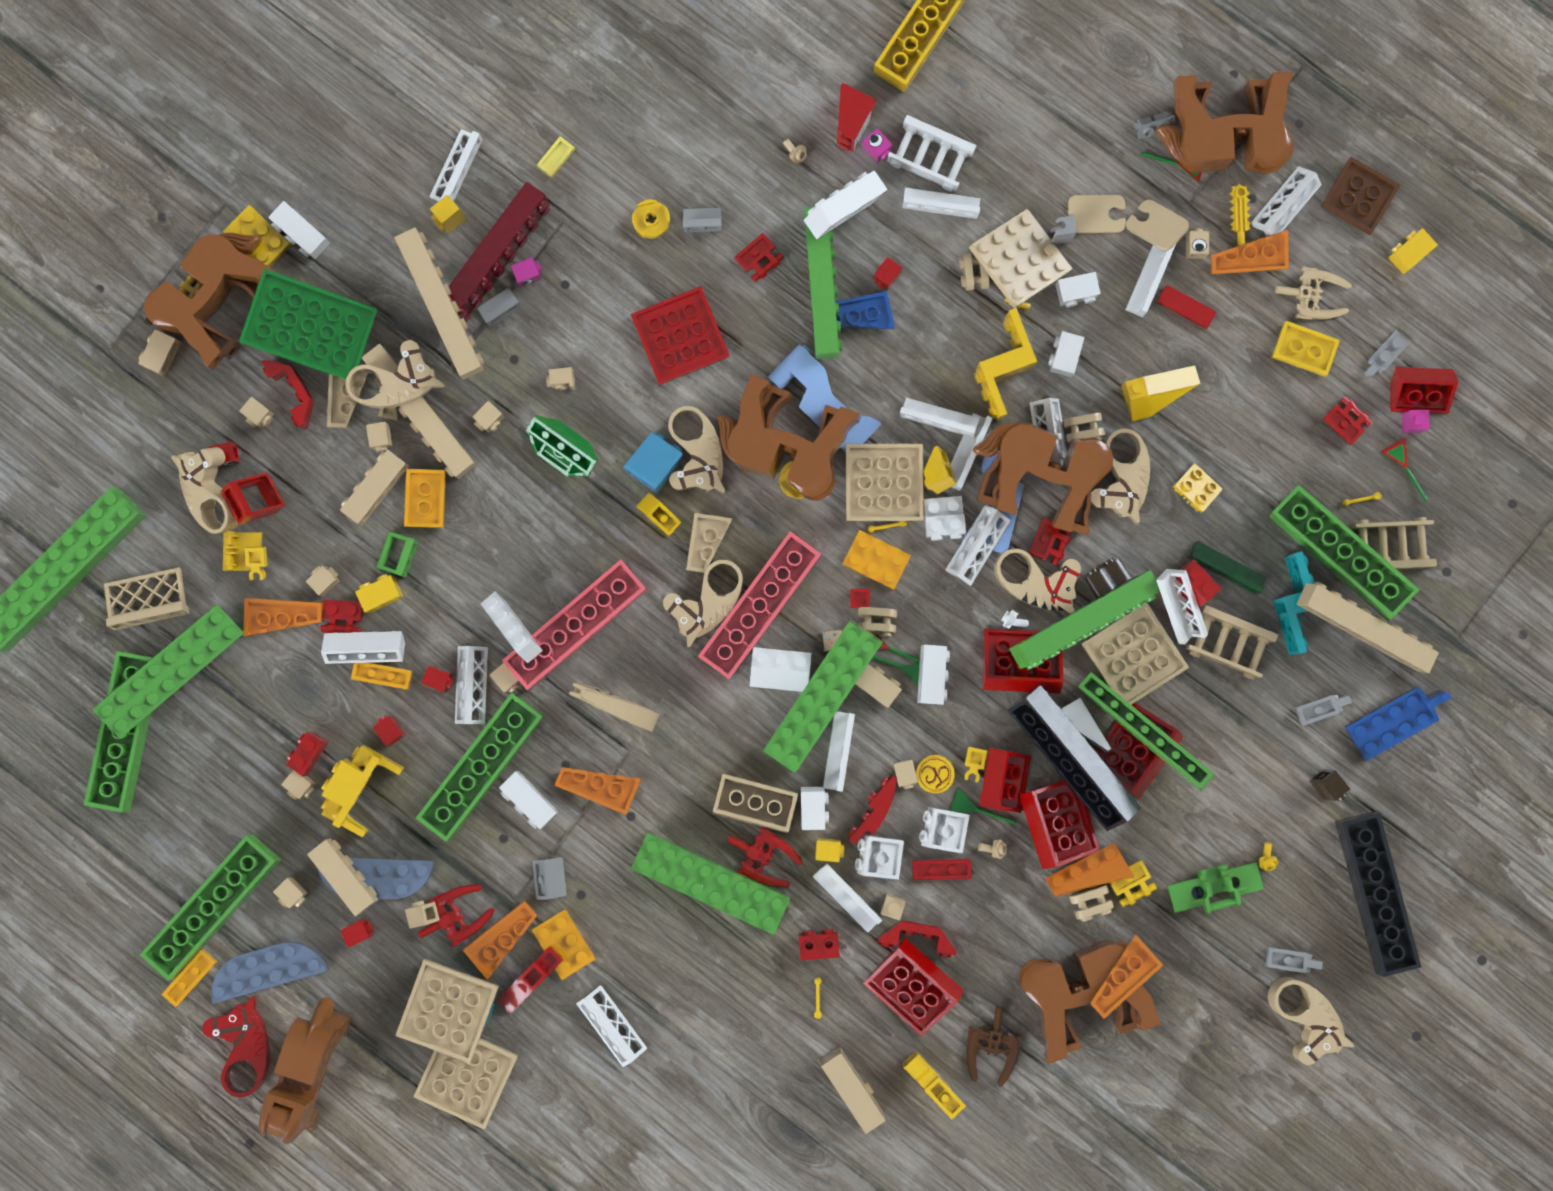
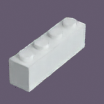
M497 592L491 594L481 603L516 653L527 663L543 651L507 602Z
M402 631L324 633L321 653L325 664L403 662L405 641Z

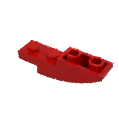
M887 775L880 783L882 786L878 792L874 790L867 798L869 800L867 804L873 810L871 812L867 810L860 818L862 820L861 824L858 827L854 825L848 832L850 835L848 840L854 845L867 830L874 835L885 819L896 788V777L894 775L891 777Z
M550 945L497 1001L511 1014L564 958Z

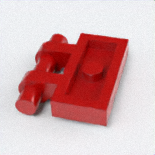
M762 233L738 253L734 259L746 273L752 268L755 270L756 273L751 276V279L756 283L760 278L763 279L767 276L766 273L773 267L776 268L779 262L784 259V256L780 252L775 256L771 254L775 246ZM766 257L768 262L763 267H760L758 263Z
M1344 396L1340 399L1344 408L1342 409L1336 404L1322 419L1349 445H1352L1365 432L1360 425L1363 423L1366 427H1369L1373 421L1368 418L1369 415L1365 411L1362 412L1356 406L1353 400H1349ZM1350 411L1352 414H1354V415L1357 417V419L1354 420V419H1353L1350 415H1348L1347 413Z
M1043 517L1027 553L1044 561L1049 554L1053 556L1051 564L1058 566L1060 560H1063L1065 555L1063 553L1067 544H1070L1072 532L1064 531L1063 534L1059 533V528L1053 527L1051 525L1052 521ZM1055 539H1058L1060 542L1055 550L1052 548Z
M323 599L322 619L330 620L329 625H321V632H361V627L354 626V621H362L363 608L360 602ZM337 620H347L346 626L337 625Z

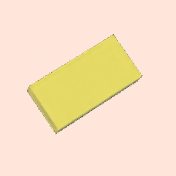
M559 136L537 163V167L553 178L575 151V147Z

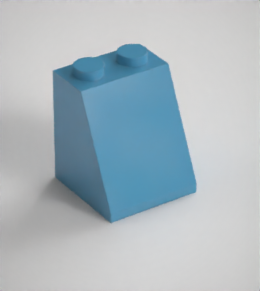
M651 432L624 465V469L632 477L658 494L684 455L682 453L683 449L674 443L671 446L665 442L667 439L658 432L655 435Z

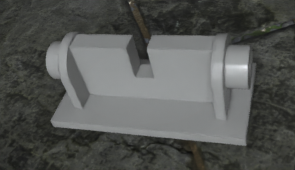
M1165 111L1153 115L1154 121L1150 117L1137 120L1134 123V128L1138 130V140L1155 135V130L1158 126L1175 125V115Z

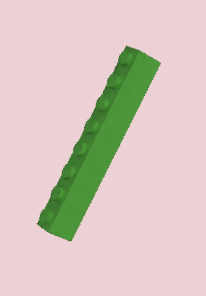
M804 207V219L809 215L807 212L813 207ZM805 223L816 359L839 358V351H842V340H838V333H841L840 321L836 320V315L839 314V303H835V296H838L837 285L833 284V278H836V266L832 267V260H835L834 248L830 247V242H833V230L816 239Z
M1092 672L1078 686L1084 695L1200 792H1203L1215 778L1213 772Z

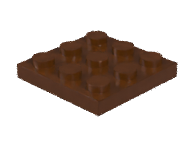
M1350 157L1320 207L1371 235L1399 189L1400 184Z

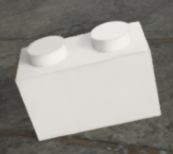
M1096 272L1060 279L1055 284L1060 306L1066 305L1067 308L1078 305L1077 303L1085 301V304L1095 302L1101 294Z
M1064 331L1055 337L1053 347H1056L1055 353L1050 355L1048 365L1051 366L1050 372L1072 377L1075 374L1084 337Z
M801 787L802 830H825V823H829V812H825V804H829L828 793H825L824 787Z

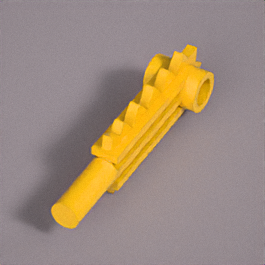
M1240 183L1237 186H1232V192L1229 194L1233 197L1229 201L1233 204V207L1229 210L1234 212L1230 216L1234 220L1230 225L1232 226L1231 230L1237 232L1238 246L1245 244V232L1251 229L1249 227L1251 222L1247 220L1251 216L1247 213L1250 209L1247 203L1251 200L1246 197L1250 192L1247 191V186H1242Z

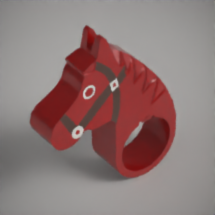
M256 996L251 997L246 1004L235 1005V1009L227 1015L207 1019L202 1028L203 1034L207 1037L221 1036L222 1039L233 1043V1049L221 1073V1083L228 1094L239 1098L251 1095L262 1086L270 1065L269 1039L265 1024L256 1010ZM246 1060L250 1064L251 1062L253 1063L252 1066L256 1070L257 1080L251 1090H239L231 1083L230 1071L237 1061Z

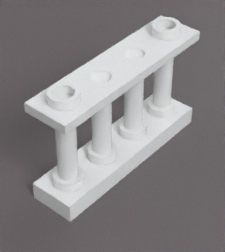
M907 115L903 123V128L906 131L896 155L891 152L889 153L887 162L894 168L900 169L901 167L942 185V188L951 192L953 190L956 192L959 186V182L955 181L964 159L967 157L972 158L976 145ZM918 134L922 136L923 141L914 161L911 162L904 159L903 156L912 136ZM934 141L940 144L941 148L931 170L920 166L930 142ZM952 149L957 152L958 156L947 178L938 174V170L947 151Z

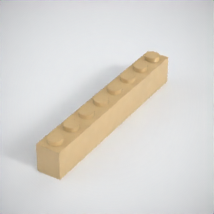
M415 227L395 236L394 238L459 376L464 380L483 371L482 364L485 362L481 354H476L474 350L476 343L472 335L468 336L466 333L468 326L464 318L460 319L457 312L460 309L456 301L452 302L449 295L452 292L448 284H443L441 278L444 275L440 267H435L433 260L436 258L432 250H427L425 246L427 239L424 233H419Z
M380 343L361 357L365 362L363 365H371L392 373H396L398 370L397 363ZM373 372L377 377L374 380L381 387L382 385L379 376L377 375V373ZM423 397L398 408L404 418L408 416L412 421L410 426L416 433L420 431L424 436L421 440L428 448L432 446L435 450L433 455L439 462L443 461L447 465L445 470L451 477L455 476L460 479L477 466Z
M1306 583L1296 605L1417 672L1430 673L1439 652L1432 649L1433 646L1423 641L1419 642L1417 640L1418 637L1415 635L1403 633L1402 628L1387 624L1388 620L1379 616H1373V612L1368 609H1360L1357 607L1356 602L1341 598L1342 595L1340 593L1326 590L1327 586L1322 583Z

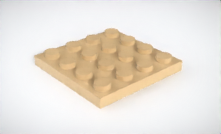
M1028 208L969 247L1013 308H1017L1073 269L1055 244H1051V239Z
M846 444V521H923V444Z
M1148 603L1143 604L1140 608L1128 613L1081 643L1106 684L1130 705L1189 668Z
M424 959L395 1036L471 1063L499 986Z
M482 1038L479 1040L471 1063L434 1050L413 1097L485 1130L519 1055Z

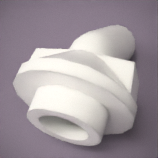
M1013 609L1011 612L1006 611L1001 620L1004 622L1003 626L1009 629L1012 625L1028 627L1029 622L1028 620L1017 619L1018 613Z

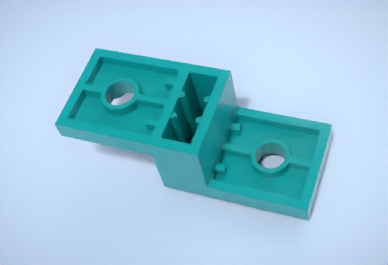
M1303 551L1284 557L1295 594L1273 600L1289 655L1305 653L1308 647L1307 639L1301 632V619L1297 618L1298 613L1306 612L1307 610L1296 605L1306 583L1314 584V579L1307 569L1308 559L1306 555H1303Z

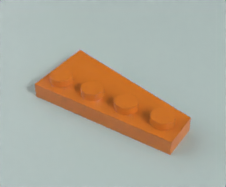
M1288 230L1211 254V274L1289 269Z
M244 598L243 637L323 622V602Z
M562 767L554 786L627 815L641 779Z
M1112 843L1045 878L1054 896L1058 897L1079 892L1086 888H1095L1106 883H1115L1122 879H1132L1134 875L1115 843Z
M524 900L463 948L464 953L487 980L537 917L536 912Z
M1136 934L1090 1002L1103 1019L1163 966Z

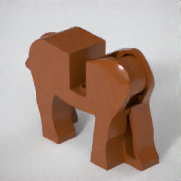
M1293 71L1273 72L1269 79L1249 80L1245 85V92L1250 114H1234L1211 119L1205 110L1206 97L1212 87L1211 81L1197 82V75L1177 76L1173 82L1175 113L1180 122L1181 133L1174 125L1158 126L1155 132L1163 141L1168 152L1188 171L1208 172L1226 170L1235 158L1234 142H1239L1243 139L1244 168L1262 174L1274 173L1289 160L1294 147L1293 139L1283 121L1288 99L1287 88L1293 78Z
M223 233L201 237L179 265L188 276L202 285L201 288L196 289L193 298L190 299L166 281L152 290L144 302L146 317L165 332L182 334L187 342L199 352L203 364L212 371L224 356L230 360L241 347V344L205 324V322L221 307L232 287L247 292L254 299L263 270L267 269L275 272L259 259L245 255L253 254L260 245L261 238L257 235Z
M751 374L740 401L738 422L736 419L723 414L717 416L720 426L721 445L725 454L744 471L775 479L786 451L788 456L795 458L787 476L791 486L808 500L818 501L824 499L832 492L835 486L832 457L844 443L850 429L860 422V413L844 407L837 409L825 405L817 439L812 443L796 434L773 429L777 414L790 402L792 395L789 391L772 386L769 380Z
M1023 421L1002 424L993 429L983 441L973 447V452L981 456L992 457L996 454L990 466L985 470L976 500L995 506L998 510L1016 515L1018 510L1016 505L1017 485L1022 476L1029 471L1044 480L1069 486L1051 525L1068 532L1075 531L1088 535L1090 531L1088 527V513L1091 507V489L1111 470L1113 465L1112 451L1107 444L1097 438H1075L1071 440L1064 464L1061 466L1059 463L1050 461L1058 438L1056 434ZM999 488L998 498H996V493Z
M1102 940L1074 952L1073 954L1084 983L1078 981L1068 986L1062 966L1055 959H1032L1022 967L1019 975L1020 986L1027 996L1041 1009L1042 1031L1046 1041L1044 1058L1048 1064L1067 1058L1068 1052L1083 1048L1064 1010L1084 1006L1092 1001L1129 945L1128 942ZM1143 985L1116 1008L1114 1026L1119 1034L1137 1028L1144 1031L1161 1025L1152 997ZM1135 1009L1137 1011L1138 1019H1136Z
M325 997L319 1001L311 1021L298 1017L291 1025L274 1073L280 1075L277 1085L267 1092L261 1109L259 1130L262 1136H266L268 1133L283 1138V1143L289 1144L304 1129L310 1131L315 1129L320 1111L313 1107L330 1057L342 1036L345 1037L347 1035L353 1018L352 1016L333 1011L335 1004L332 999Z

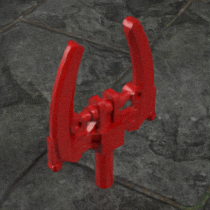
M764 827L760 828L761 833L756 835V842L752 843L751 846L731 835L729 836L728 843L747 852L746 861L743 859L741 863L742 868L738 869L737 873L768 886L790 887L789 881L773 878L762 873V868L765 865H769L770 862L768 860L773 858L771 854L775 847L786 853L796 864H802L801 857L787 842ZM765 842L769 843V848L766 851L763 850ZM760 861L759 867L756 869L752 867L754 862Z
M482 885L461 886L429 899V903L435 902L440 921L418 931L419 937L422 939L442 928L447 931V938L452 940L451 946L455 947L481 929L491 918L495 910L489 908L479 919L467 926L463 922L462 917H464V914L459 912L461 908H457L454 905V899L468 893L478 892L482 890ZM444 905H450L452 912H447ZM455 921L461 926L459 931L454 926Z

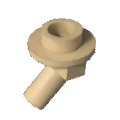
M789 138L783 142L790 152L789 157L793 162L798 164L805 160L807 156L805 146L798 145L795 147Z
M993 840V845L979 843L978 851L992 853L993 858L1002 859L1006 855L1007 847L1002 840Z

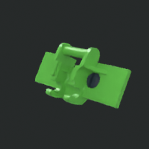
M1257 862L1228 869L1227 864H1221L1197 871V877L1194 879L1167 885L1174 913L1203 905L1205 913L1211 914V911L1233 905L1241 906L1240 895L1264 889ZM1232 877L1238 879V885L1235 888L1232 885ZM1220 892H1229L1230 897H1232L1213 903L1209 902V897Z

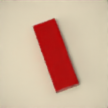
M1167 284L1156 302L1206 330L1217 313L1215 310Z
M971 859L912 860V880L971 879Z

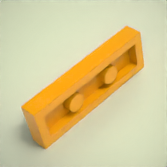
M354 663L351 679L409 690L413 671L373 663Z
M200 950L161 995L172 1005L178 1007L218 961L206 950Z

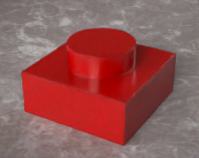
M850 589V608L870 607V589Z

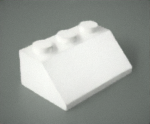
M753 647L750 687L803 692L809 682L811 653Z

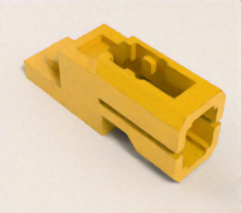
M914 1051L902 1063L903 1068L921 1085L924 1091L951 1120L966 1107L964 1102L952 1091L951 1087L917 1051Z

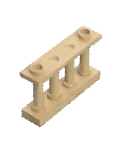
M1426 517L1414 518V521L1381 523L1357 520V524L1350 526L1351 529H1359L1360 538L1367 544V529L1378 528L1380 556L1395 569H1419L1437 566V560L1429 559V556H1427L1425 526L1434 524V520H1427ZM1417 526L1419 556H1417V560H1410V556L1407 553L1406 527ZM1398 527L1400 557L1396 561H1391V558L1388 557L1386 528Z
M1207 605L1201 606L1200 612L1201 615H1204L1203 619H1205L1204 624L1207 633L1211 623L1215 620L1222 623V629L1212 653L1202 650L1206 638L1197 637L1194 646L1186 645L1185 647L1186 650L1190 651L1189 654L1197 658L1203 656L1244 673V677L1251 680L1262 678L1263 674L1256 672L1257 666L1266 644L1276 642L1278 634ZM1236 628L1240 630V637L1229 661L1220 657L1229 631ZM1253 635L1258 637L1257 641L1259 642L1247 668L1239 665L1238 661L1247 638Z

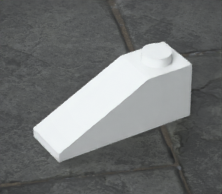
M1081 698L1061 709L1088 742L1105 753L1110 751L1111 747Z

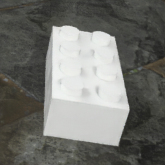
M875 171L869 174L865 172L855 182L850 181L843 186L842 190L834 191L829 195L828 199L825 200L823 198L817 202L815 207L807 212L809 215L804 219V222L815 238L818 239L872 205L887 191V188Z

